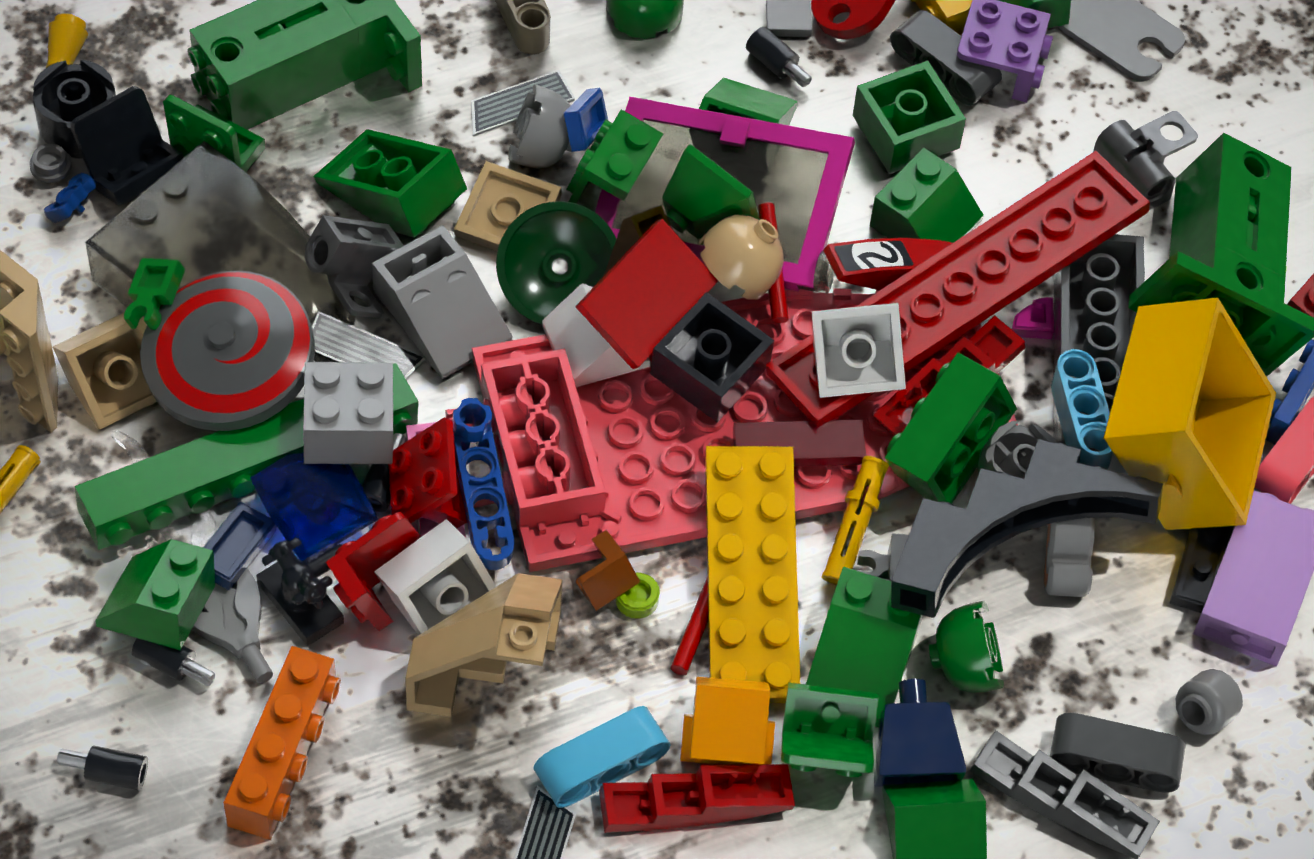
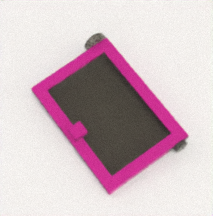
M629 96L625 112L662 132L663 136L625 201L603 189L601 190L595 213L609 225L616 239L623 219L661 204L665 211L662 201L663 193L684 150L691 144L753 191L757 212L758 205L770 202L775 205L778 237L784 254L782 269L785 289L798 292L799 289L825 294L829 293L835 273L823 249L827 246L855 145L854 137ZM671 226L672 230L705 265L700 255L705 249V245H699L700 239L695 238L686 230L680 233Z

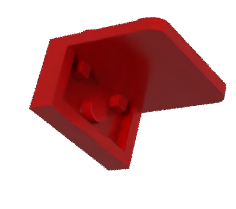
M402 512L380 518L372 526V530L356 541L343 544L335 552V556L326 561V564L339 582L333 587L339 599L347 609H351L361 624L369 620L378 631H381L394 621L372 589V587L380 583L374 571L422 537Z

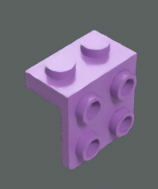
M972 0L957 56L964 61L1017 74L1012 99L1027 103L1031 87L1039 89L1045 66L1038 64L1039 58H1048L1053 36L1046 35L1051 14L998 0Z

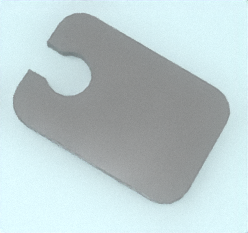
M1071 0L1069 24L1058 26L1062 32L1137 81L1150 80L1162 69L1161 63L1153 58L1143 56L1138 50V45L1143 42H1153L1158 44L1165 54L1174 58L1181 51L1185 43V36L1179 28L1137 0Z

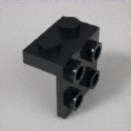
M137 86L124 90L78 116L71 122V131L87 170L95 181L96 191L118 206L135 201L144 191L156 184L171 180L175 173L187 167L183 153L163 141L146 95Z

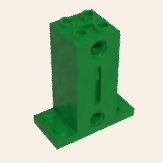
M256 0L189 30L191 47L187 49V52L194 66L195 73L191 74V80L195 90L200 96L206 95L210 101L212 112L247 130L384 67L387 68L393 80H399L408 93L422 87L421 35L395 0Z
M1223 132L1176 177L1169 259L1129 295L1128 308L1137 312L1138 306L1219 298L1256 361L1267 376L1314 338V318L1284 303L1292 167Z

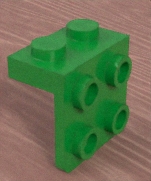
M171 94L163 101L170 145L181 151L184 158L191 157L199 161L216 175H225L238 182L266 149L264 138L224 117H220L199 104L193 106Z
M622 109L613 123L605 119L594 138V143L583 155L574 176L566 188L567 191L572 193L568 202L577 204L590 182L625 201L660 142L663 133Z
M788 682L781 738V761L788 763L792 769L804 772L815 771L819 767L835 769L837 774L846 777H860L862 773H872L874 766L873 737L879 699L878 693Z

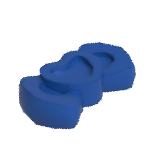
M82 172L72 177L68 182V186L57 194L56 202L44 208L45 216L51 222L57 223L69 218L74 210L78 214L82 213L85 208L81 202L96 188L94 179Z

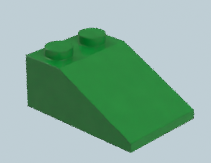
M366 129L314 175L316 183L375 223L389 224L394 232L414 238L425 231L438 215L451 207L454 201L467 190L452 149Z
M843 567L827 613L806 685L878 693L879 699L875 727L879 728L880 715L884 706L896 702L899 692L898 683L903 680L923 615L891 607V581Z

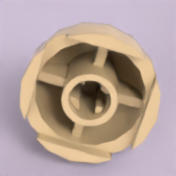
M745 215L726 217L713 226L699 240V245H705V249L700 255L709 271L729 290L734 285L746 290L741 295L746 299H759L781 275L784 262L783 249L778 239L779 234L776 228L764 219L758 220Z

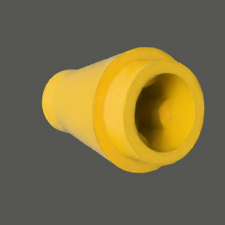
M64 13L56 15L54 21L49 23L48 61L46 68L61 61H66L67 65L74 63L88 37L84 20L75 15Z

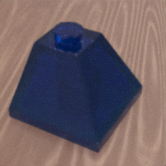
M304 453L289 454L250 477L267 513L284 538L288 541L294 538L301 540L302 544L294 548L293 551L299 560L304 563L310 562L379 519L350 464H304Z

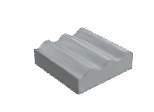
M766 0L767 29L775 36L811 37V0Z

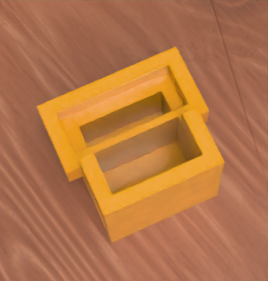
M696 676L693 714H684L680 761L718 765L772 764L775 722L768 721L770 703L769 684L767 682Z

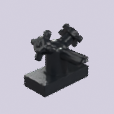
M294 538L290 541L278 542L269 550L268 555L262 558V563L266 566L275 560L277 562L258 573L256 577L260 588L306 646H309L344 624L343 613L326 594V588L333 583V580L329 576H325L320 580L317 579L330 570L326 561L335 556V552L342 544H338L310 562L304 563L291 551L302 544L299 538Z

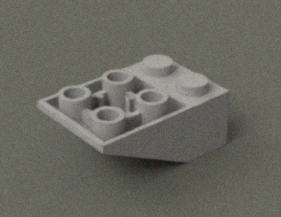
M443 225L372 263L373 292L442 379L473 362L472 348L513 340L512 334L467 254Z

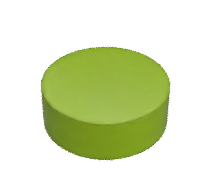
M636 572L640 583L615 598V603L621 613L630 618L639 619L651 615L657 609L660 589L657 582L651 576Z

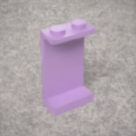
M1254 490L1246 525L1235 526L1194 630V635L1277 667L1314 572V510L1300 508L1281 501L1270 493H1260Z

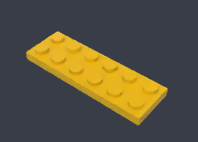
M706 446L709 678L767 682L770 687V703H786L788 682L800 684L793 447Z

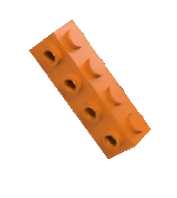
M291 646L223 802L227 827L271 840L278 822L285 820L291 804L290 793L295 782H300L304 776L308 763L307 753L312 742L316 743L319 740L324 726L323 715L328 703L333 704L339 692L341 679L336 677L334 658Z

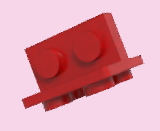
M444 417L393 450V463L388 464L391 494L390 505L392 515L402 512L410 523L415 522L421 517L437 523L447 519L457 529L466 524L467 520L455 463L453 421Z

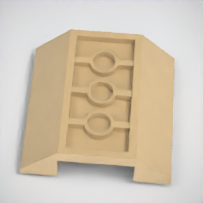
M0 250V355L4 353L7 356V362L12 369L14 377L12 384L18 394L20 403L18 409L20 413L31 424L36 425L39 423L52 433L57 428L58 373L38 279Z

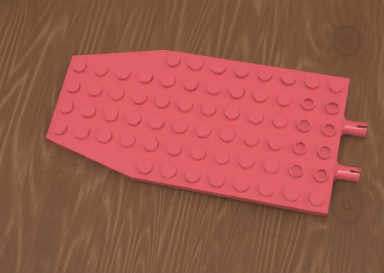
M800 288L799 292L785 290L789 320L781 324L772 322L769 293L764 294L759 299L739 298L723 301L722 303L774 340L772 361L813 334L811 311L855 307L874 294H851V289L833 288V293H813V288ZM981 323L905 373V384L933 357L938 361L964 336L969 340L982 327ZM546 334L472 348L473 363L483 397V404L490 406L492 411L491 427L502 468L501 477L508 505L512 506L529 572L600 559L601 556L592 538L605 530L609 532L624 553L706 538V446H734V423L810 421L767 375L766 370L728 412L716 422L650 374L653 353L649 356L651 363L648 368L576 387L565 348L553 350ZM898 390L875 392L834 419L863 420L866 456H873L886 461L887 448L894 436L874 419L873 414ZM455 409L445 410L447 419L452 420L453 410ZM1014 414L1009 420V422L1016 421ZM862 464L794 466L795 520L846 510L848 504L845 502L847 491L853 490ZM890 466L888 471H886L878 500L909 487L906 482L894 474ZM866 486L859 507H862L869 486ZM482 499L477 501L473 507L477 508L495 503L489 499Z

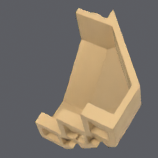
M518 573L415 637L405 677L407 711L451 717L459 677L503 683L507 661L543 666L545 650L555 651L561 616L563 580Z

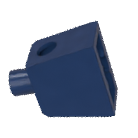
M923 679L900 681L898 683L900 703L886 704L880 715L874 787L950 780L962 781L966 774V764L949 703L927 702L926 681Z

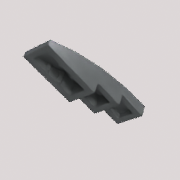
M996 730L990 736L969 770L1004 794L1051 821L1134 859L1140 857L1160 823L1158 819L1084 769L1076 775L1041 750H1038L1033 756Z

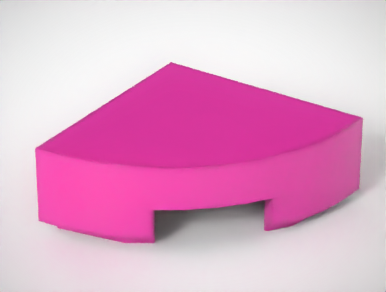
M1053 297L1036 299L1031 305L1018 312L1014 318L1012 330L1021 338L1052 340L1054 333Z

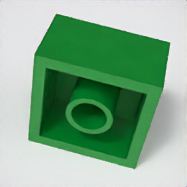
M928 60L857 85L852 116L889 174L902 170L923 147L936 156L960 149L966 118Z

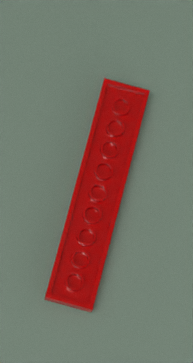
M1095 150L855 307L891 303L899 304L904 373H906L1147 214L1150 208V201ZM813 334L766 364L767 375L817 427L836 419L875 393L820 398Z

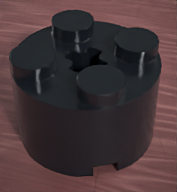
M80 60V64L67 65L66 61H61L44 69L34 82L33 105L38 130L47 144L59 145L71 157L81 159L83 157L71 131V122L78 116L116 96L111 75L99 64L88 60Z

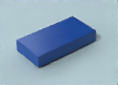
M600 87L586 89L564 112L572 152L586 150L594 141L605 119L608 120L603 92Z

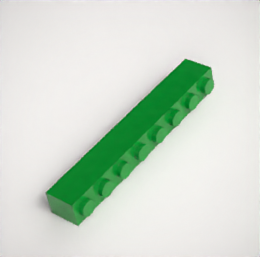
M394 363L393 435L395 433L403 435L406 433V425L418 424L419 401L397 363ZM303 398L288 404L271 418L256 425L237 430L217 431L75 486L77 509L97 549L101 550L108 546L122 545L132 537L149 530L163 529L173 521L190 514L204 513L214 505L228 499L247 496L254 489L269 483L285 481L295 473L310 467H320L326 464H304Z

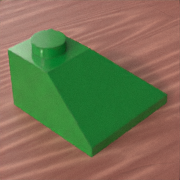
M689 144L684 150L662 196L670 225L680 233L686 230L695 238L701 239L713 226L726 217L745 215L759 220L753 191Z

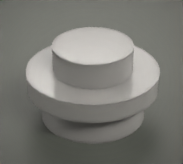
M56 144L39 146L30 159L32 175L37 180L45 183H55L63 180L70 173L72 167L69 154Z

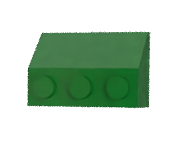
M959 352L951 363L944 364L937 374L936 384L926 398L924 397L917 402L906 428L902 433H897L888 445L885 459L894 474L924 498L952 504L978 467L979 453L987 440L999 427L1007 424L1017 410L1001 376Z

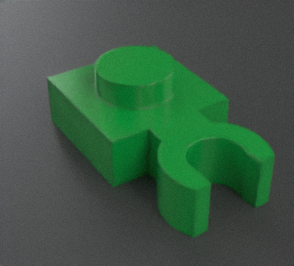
M141 258L127 293L134 302L126 308L124 313V320L132 329L137 328L139 320L143 316H145L144 322L151 330L158 328L162 319L159 312L160 306L173 304L186 270L179 260Z

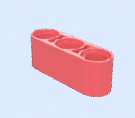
M1314 396L1308 401L1264 458L1257 474L1254 488L1262 493H1270L1279 500L1289 504L1294 501L1314 474Z

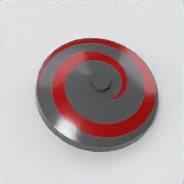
M223 271L199 277L178 288L173 304L160 306L159 312L162 319L158 328L151 330L148 325L146 326L140 351L141 367L146 383L155 400L168 414L195 428L212 431H230L250 427L271 418L284 409L298 395L304 386L305 362H314L315 337L305 308L296 295L286 286L258 273Z

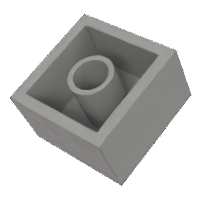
M305 362L304 464H392L393 363Z

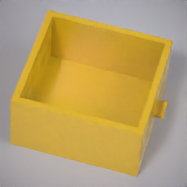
M1219 298L1138 306L1104 434V440L1128 475L1145 477L1151 481L1163 483L1158 519L1165 530L1246 525L1276 392Z

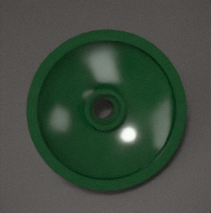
M564 201L536 205L520 214L503 234L496 256V271L500 287L515 310L527 319L542 325V320L579 285L583 283L594 287L605 276L616 237L609 225L598 214L582 205ZM558 260H563L568 264L567 272L562 275L555 274L552 270L553 264Z

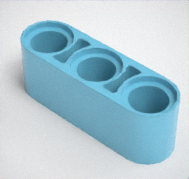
M1071 349L1060 355L1051 383V392L1065 443L1070 447L1081 449V464L1100 466L1108 470L1113 451L1104 440V434L1110 411L1098 369L1093 357L1087 352ZM1089 448L1096 449L1099 452L1092 451Z
M640 706L548 751L536 761L533 769L555 805L559 808H564L598 792L603 783H616L653 764L668 752L671 744L648 708Z

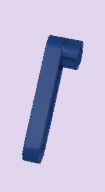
M467 398L461 400L460 406L453 410L452 421L456 469L471 544L486 569L499 570L507 566L512 559L514 536L491 427L492 411L490 406L482 404L478 398ZM470 442H476L475 447L469 448ZM481 460L489 466L491 471L488 475L478 478L471 476L467 472L466 466L471 461ZM489 499L497 505L498 512L493 516L483 517L475 512L473 506L479 500ZM495 529V543L497 547H501L500 554L492 555L491 549L487 548L488 531Z

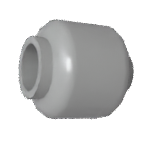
M1216 669L1201 671L1179 688L1175 698L1176 710L1182 722L1194 732L1204 735L1219 732L1239 716L1243 707V695L1238 684L1230 675Z

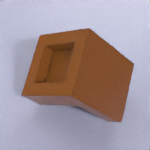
M607 530L592 538L603 562L576 579L577 586L596 611L640 583L626 554Z

